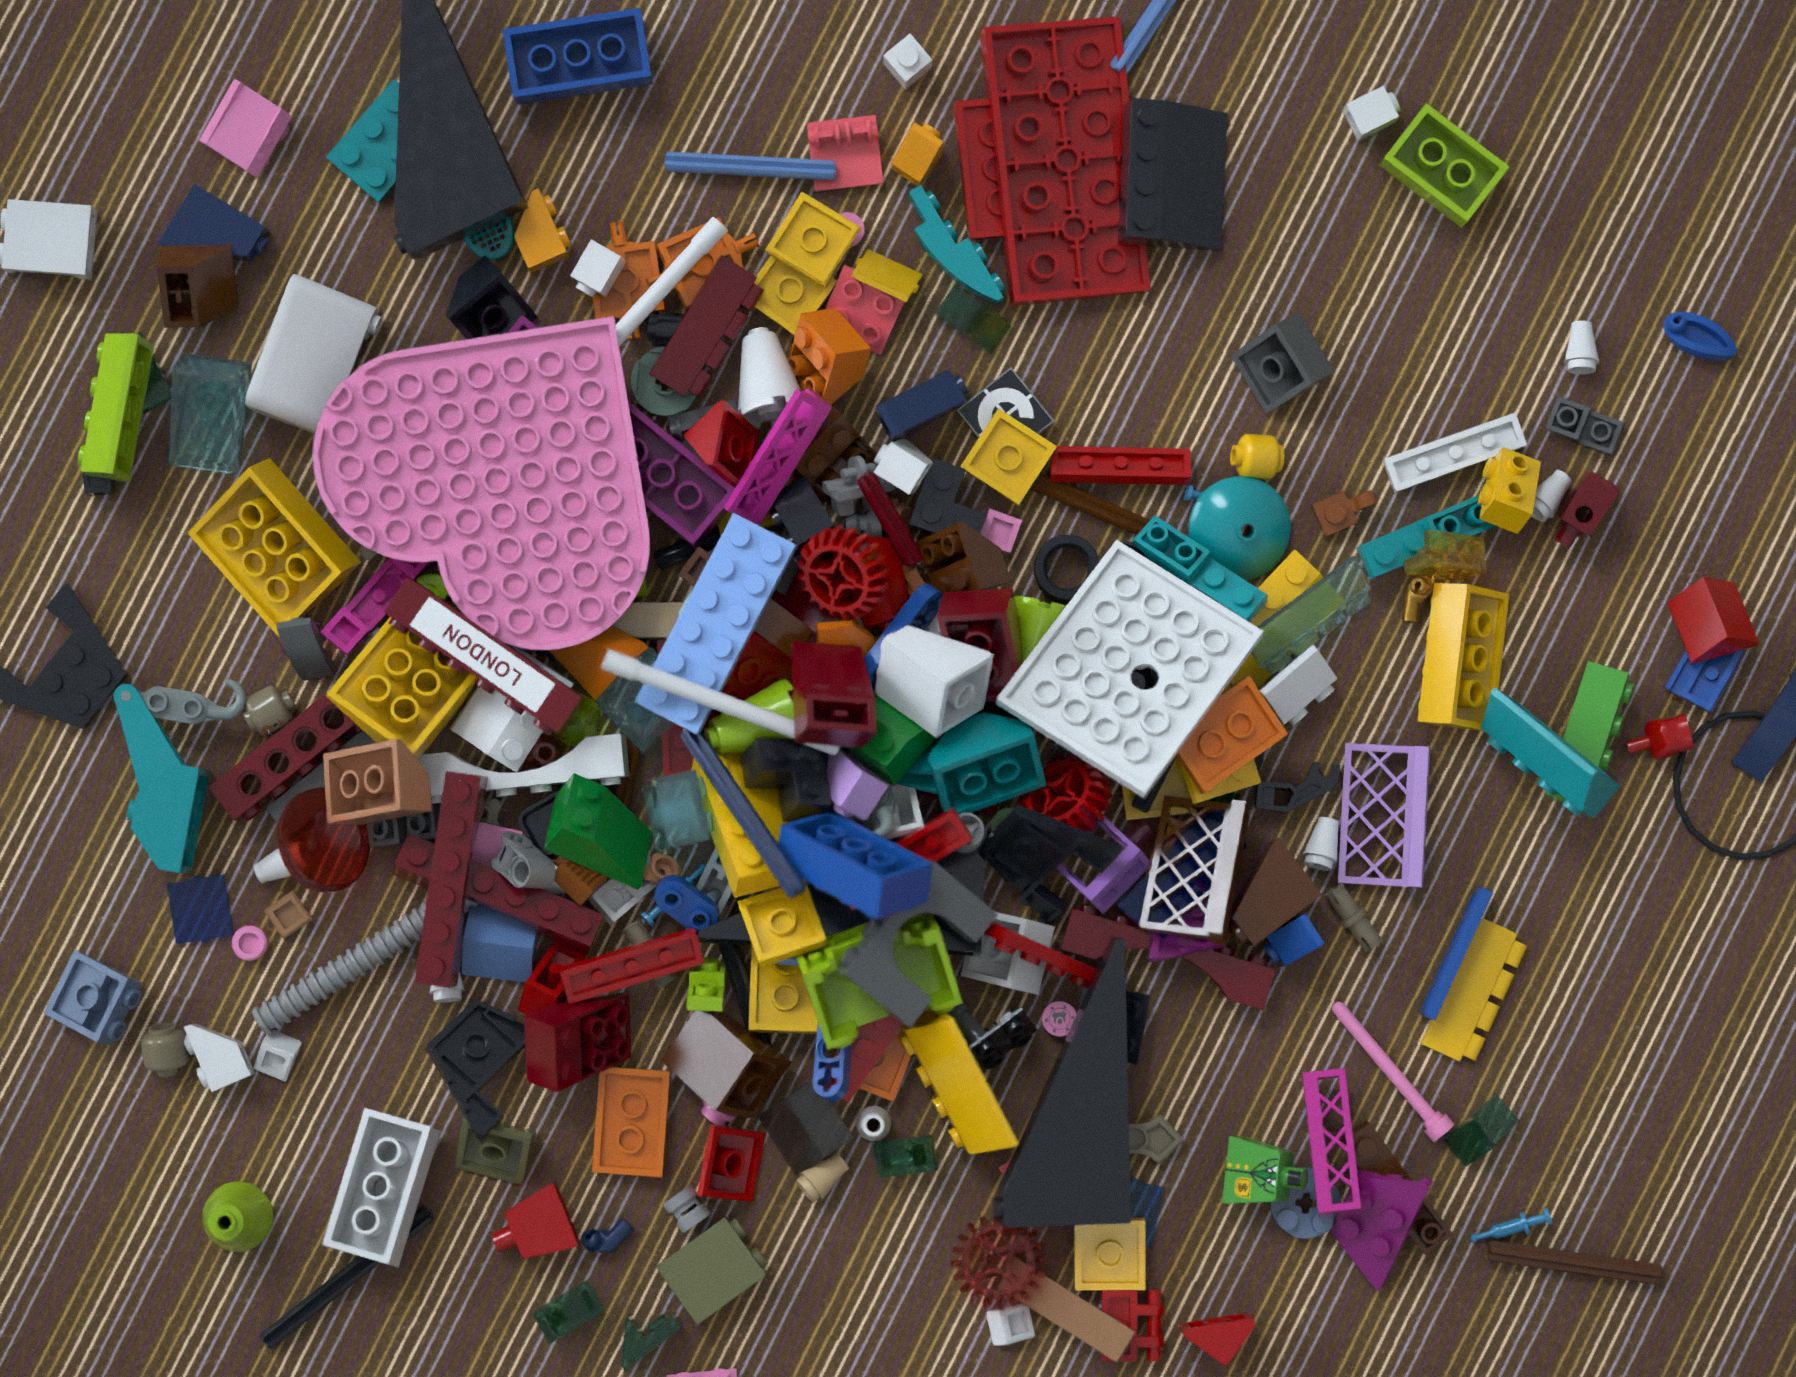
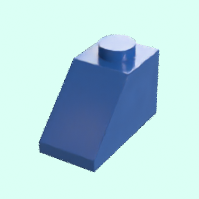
M1298 914L1265 937L1268 943L1263 948L1274 964L1280 961L1282 966H1287L1325 943L1307 915Z

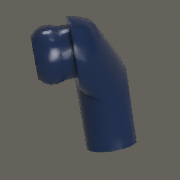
M621 1218L610 1231L587 1229L581 1236V1242L585 1249L590 1252L612 1253L634 1231V1228L624 1218Z

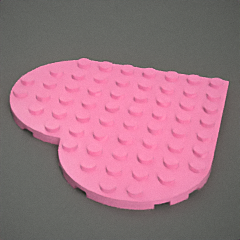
M614 316L387 353L360 366L359 369L340 383L325 404L315 431L313 465L319 492L330 514L346 533L357 542L383 556L409 562L438 561L445 587L460 611L468 619L502 642L532 650H553L575 646L592 639L612 626L635 599L643 583L648 566L650 537Z

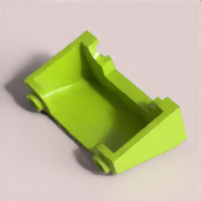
M921 913L909 918L901 925L894 938L893 956L895 963L906 978L932 998L926 1009L935 1011L937 1014L947 1013L963 1002L940 929L932 913ZM868 923L827 936L828 946L796 956L827 1050L831 1048H845L854 1042V1038L858 1035V1026L890 1016L837 972L842 966L840 960L844 953L851 946L857 947L864 938L862 931Z

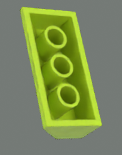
M105 334L104 342H100L98 345L96 356L97 362L100 363L98 377H93L90 387V395L94 397L92 410L87 411L84 420V430L87 432L86 443L80 447L78 453V465L81 466L80 472L88 476L130 483L155 346L137 334Z

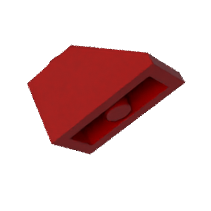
M553 942L525 982L518 1011L528 1015L548 1005L564 1003L566 995L558 968L583 961L587 955Z

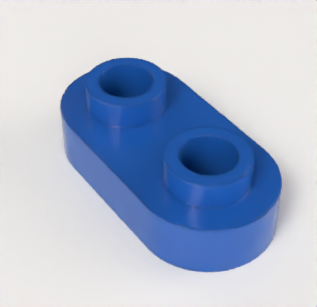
M669 875L658 882L654 896L656 904L686 928L693 927L696 933H699V930L717 923L719 909L715 901L684 878ZM675 894L678 899L669 900L666 895ZM702 914L706 919L699 921L694 916Z

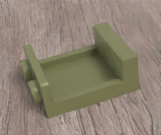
M727 1215L656 1266L697 1325L767 1274L764 1266L768 1262L757 1247H754L752 1250L743 1239L748 1235L743 1226L736 1218L730 1221Z

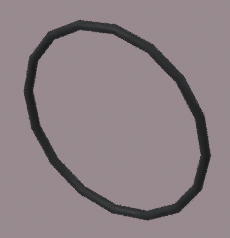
M1756 710L1725 713L1701 725L1692 735L1693 743L1697 741L1704 731L1727 719L1749 717L1763 719L1765 713ZM1687 751L1680 752L1673 773L1675 806L1688 831L1708 849L1738 860L1769 858L1796 844V833L1790 840L1766 852L1737 853L1711 843L1693 827L1682 806L1679 776Z

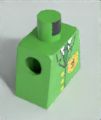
M1229 1136L1222 1203L1241 1204L1288 1201L1290 1188L1300 1190L1306 1188L1308 1171L1305 1168L1292 1167L1294 1155L1290 1150L1250 1137Z

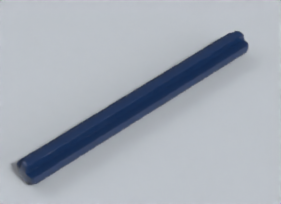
M684 728L681 731V739L787 896L793 899L803 894L806 884L703 732L701 731L697 735Z

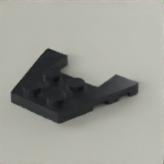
M65 583L45 608L73 629V632L29 687L3 666H0V699L86 729L113 695L115 689L125 680L128 673L106 639L97 629L87 610L82 606L72 587Z
M1018 805L983 841L979 852L1005 882L1011 881L1021 892L1019 897L1027 907L1030 905L1034 907L1040 914L1038 917L1040 923L1050 925L1064 911L1067 902L1040 883L1070 853L1075 854L1102 873L1118 858L1122 847Z
M474 999L427 1044L426 1051L475 1136L481 1141L502 1121L504 1114L482 1096L479 1091L525 1049L524 1024L516 1021V1017Z

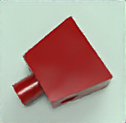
M556 1181L504 1212L509 1226L491 1233L498 1252L517 1245L523 1259L574 1248L581 1243Z

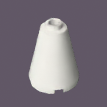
M759 327L750 330L748 335L742 339L738 413L755 428H761L760 422L771 421V426L773 427L796 388L800 389V386L777 334L769 331L768 328Z

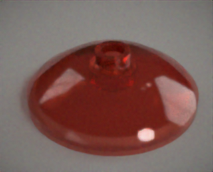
M325 787L312 788L297 794L289 801L281 814L277 831L278 848L285 867L297 882L316 892L331 893L349 887L361 876L370 854L367 824H327ZM309 839L312 841V847L310 846Z

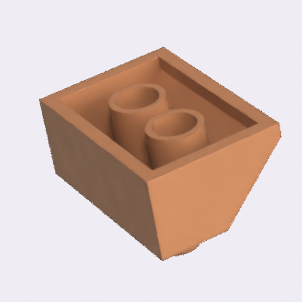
M393 739L323 754L327 824L362 825L432 811L430 776L402 739Z

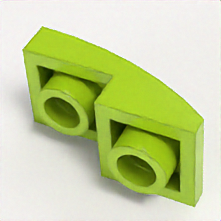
M703 957L704 964L691 967L689 971L687 1010L722 1011L726 966L724 962H719L716 958Z

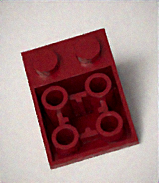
M792 641L795 743L864 748L876 733L875 698L861 647Z
M623 992L593 997L572 1004L568 1002L552 1004L524 1016L527 1082L559 1092L632 1058L629 993Z

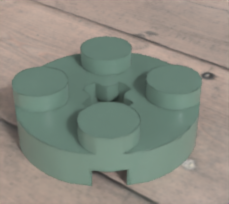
M665 346L656 347L643 355L634 365L631 373L632 392L639 405L650 414L659 417L676 416L688 411L698 397L690 392L682 396L669 388V391H662L661 385L656 384L657 379L650 376L649 372Z

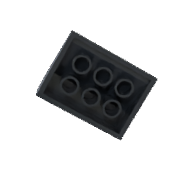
M1131 98L1124 106L1118 244L1212 251L1222 250L1228 113L1167 100Z

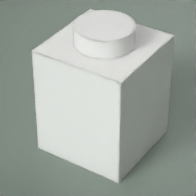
M908 34L883 55V64L905 90L932 69L931 57L911 34Z
M1381 86L1347 103L1342 111L1354 135L1360 141L1394 124L1399 117L1397 112L1400 111V106L1395 95L1392 92L1387 94L1384 86Z
M591 239L570 276L578 281L575 288L592 298H594L596 293L606 297L627 261Z

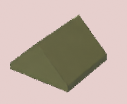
M464 1117L461 1125L455 1168L523 1185L537 1132L500 1122L480 1141Z

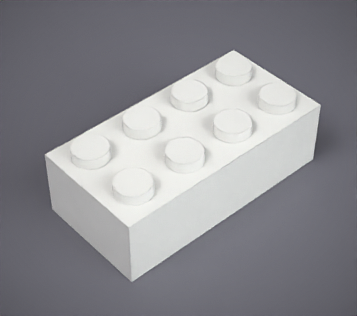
M364 1108L322 1245L399 1267L440 1131L427 1125Z

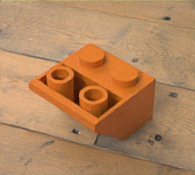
M837 308L805 312L800 315L788 362L803 391L806 388L815 391L829 405H832L863 378L871 348Z

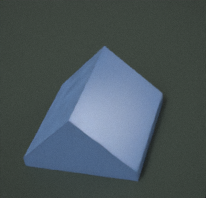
M471 905L463 936L462 975L526 982L534 970L538 931L491 908L484 906L474 907Z

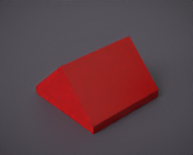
M719 401L683 436L706 465L735 488L756 455L760 431L726 401Z
M1702 577L1668 602V608L1691 665L1759 645L1740 594L1733 582Z
M712 1123L709 1129L697 1195L753 1202L766 1133Z
M1249 1312L1179 1323L1180 1330L1187 1339L1224 1366L1228 1365L1256 1326L1255 1319Z

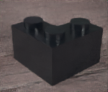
M932 458L933 464L926 474L909 522V528L932 535L963 521L978 533H981L987 514L955 503L965 475V469Z
M806 476L782 488L773 503L775 509L769 512L777 528L781 530L785 527L789 534L783 536L784 539L797 546L793 554L796 562L802 557L800 552L808 544L812 536L819 534L825 528H835ZM826 551L824 557L831 559L833 554L831 551Z
M755 738L740 755L745 788L778 789L783 821L793 822L825 812L831 806L823 751L809 747L804 743H795V739Z

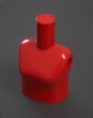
M1685 714L1649 721L1644 728L1645 736L1625 741L1629 754L1649 749L1653 758L1657 760L1694 749L1693 739Z

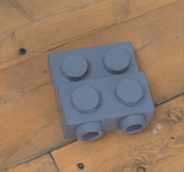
M74 950L44 1014L98 1043L112 1046L113 1042L120 1040L126 1031V1023L123 1021L129 1009H134L141 1000L142 993L139 988L142 982L116 968L101 963L83 952Z

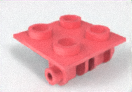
M876 115L807 123L811 159L833 160L837 165L835 180L813 179L815 192L884 184Z
M844 264L825 310L837 308L870 346L871 351L881 355L905 302L851 277L854 269Z

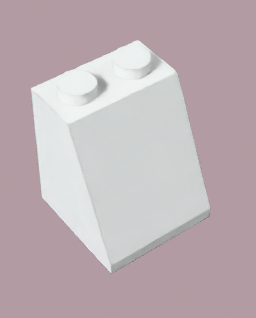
M907 625L895 633H890L882 641L874 693L934 737H937L984 708L993 654L989 651Z

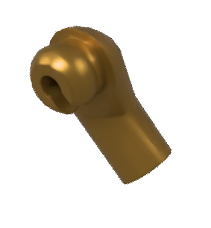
M1416 576L1406 586L1401 621L1419 623L1421 605L1431 595L1433 590L1432 581L1427 576Z

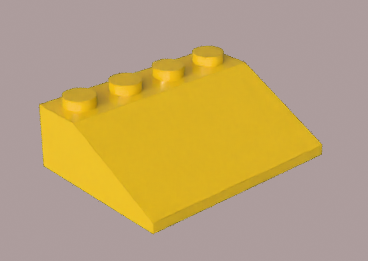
M270 458L250 466L188 532L189 536L278 637L280 636L277 630V623L305 616L339 586L361 563L357 556Z
M390 617L332 686L326 696L376 743L402 739L418 760L478 685L475 682L478 677L468 670L463 675L446 663L449 659L448 656L439 650L435 655L427 651L417 643L420 639L418 635L410 630L405 635L390 625L389 621L392 618Z
M716 751L777 843H779L781 825L790 822L782 820L778 789L745 788L740 757L742 753L719 754ZM694 758L690 779L734 898L781 886Z
M929 1010L920 1015L911 1027L902 1025L900 1028L904 1036L899 1038L909 1057L914 1054L920 1067L915 1070L925 1088L931 1085L936 1095V1098L932 1099V1103L941 1118L947 1116L953 1128L948 1130V1133L956 1148L963 1147L967 1153L976 1154L1018 1145L1016 1137L953 1017L947 1013L937 1014L935 1011Z

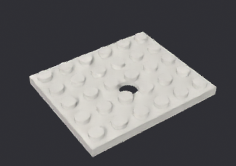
M1116 540L996 698V704L1139 796L1145 798L1263 637V630ZM1146 667L1152 668L1158 674L1159 681L1157 685L1149 690L1135 687L1131 681L1133 671L1136 669L1142 670Z

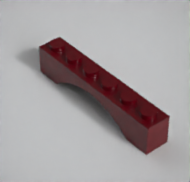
M446 771L414 983L447 988L457 986L462 956L463 916L467 881L474 843L483 813L488 776Z
M408 833L394 864L393 875L428 889L435 844ZM471 860L465 899L509 916L545 935L554 942L588 956L601 926L603 914L580 906L541 888L515 887L493 868Z
M1081 904L1079 910L1071 909L1059 948L1084 957L1097 959L1104 955L1111 937L1125 938V950L1150 949L1154 932L1141 931L1139 928L1133 927V919L1114 914L1113 920L1099 917L1100 911L1098 909ZM1226 947L1214 949V951L1208 950L1180 956V958L1189 961L1207 974L1217 984L1227 1000L1264 1010L1275 969L1268 967L1269 960L1249 955L1247 961L1235 958L1236 950Z

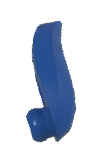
M1674 312L1664 320V331L1668 339L1678 349L1689 355L1714 361L1731 360L1737 353L1736 345L1729 334L1718 324L1706 317L1689 312Z

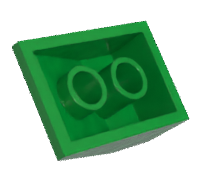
M873 693L875 698L876 733L864 748L841 747L895 786L936 737Z
M574 773L555 796L544 850L639 890L642 886L652 831L605 786Z

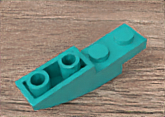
M921 185L909 191V199L923 221V224L914 228V235L933 261L951 279L967 291L996 306L1003 303L1004 297L1001 293L1006 291L997 273L995 272L990 275L984 263L988 259L979 243L972 245L969 238H966L956 244L954 240L958 238V235L950 221L943 222L938 215L937 210L941 207L932 191L929 190L925 193Z
M1479 495L1356 547L1370 580L1495 527L1496 525L1479 519L1482 506L1478 503Z
M1155 515L1133 539V543L1150 561L1248 622L1256 616L1268 601L1266 593L1211 558V551Z

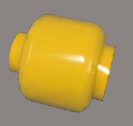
M1244 434L1238 444L1232 446L1230 462L1232 466H1236L1239 476L1271 480L1276 475V472H1280L1283 468L1284 448L1278 444L1274 436Z

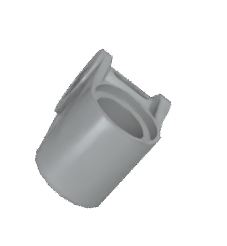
M505 831L501 837L503 844L497 857L492 858L490 866L495 871L501 873L515 887L543 889L551 886L556 875L552 860L538 850L527 837L516 832Z

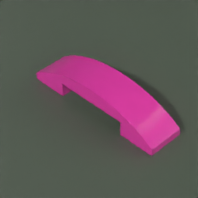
M389 557L347 606H343L321 630L320 634L348 656L387 616L384 613L385 609L407 577L417 581V578L423 574L431 562H409Z

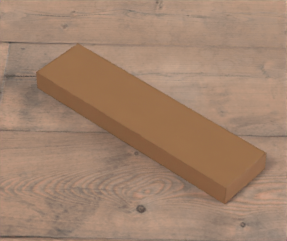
M1016 1257L997 1287L1119 1363L1137 1333Z

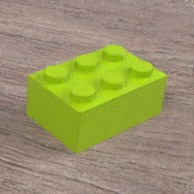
M1427 103L1379 165L1461 228L1464 227L1510 167Z

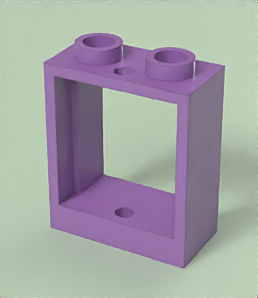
M1105 817V821H1097L1094 824L1095 830L1100 827L1124 849L1118 858L1089 886L1083 883L1063 864L1072 853L1055 868L1102 914L1151 866L1150 860ZM1088 830L1086 832L1092 834L1094 831Z

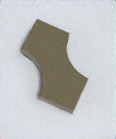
M1161 1114L1144 1123H1129V1154H1143L1159 1164L1185 1140Z

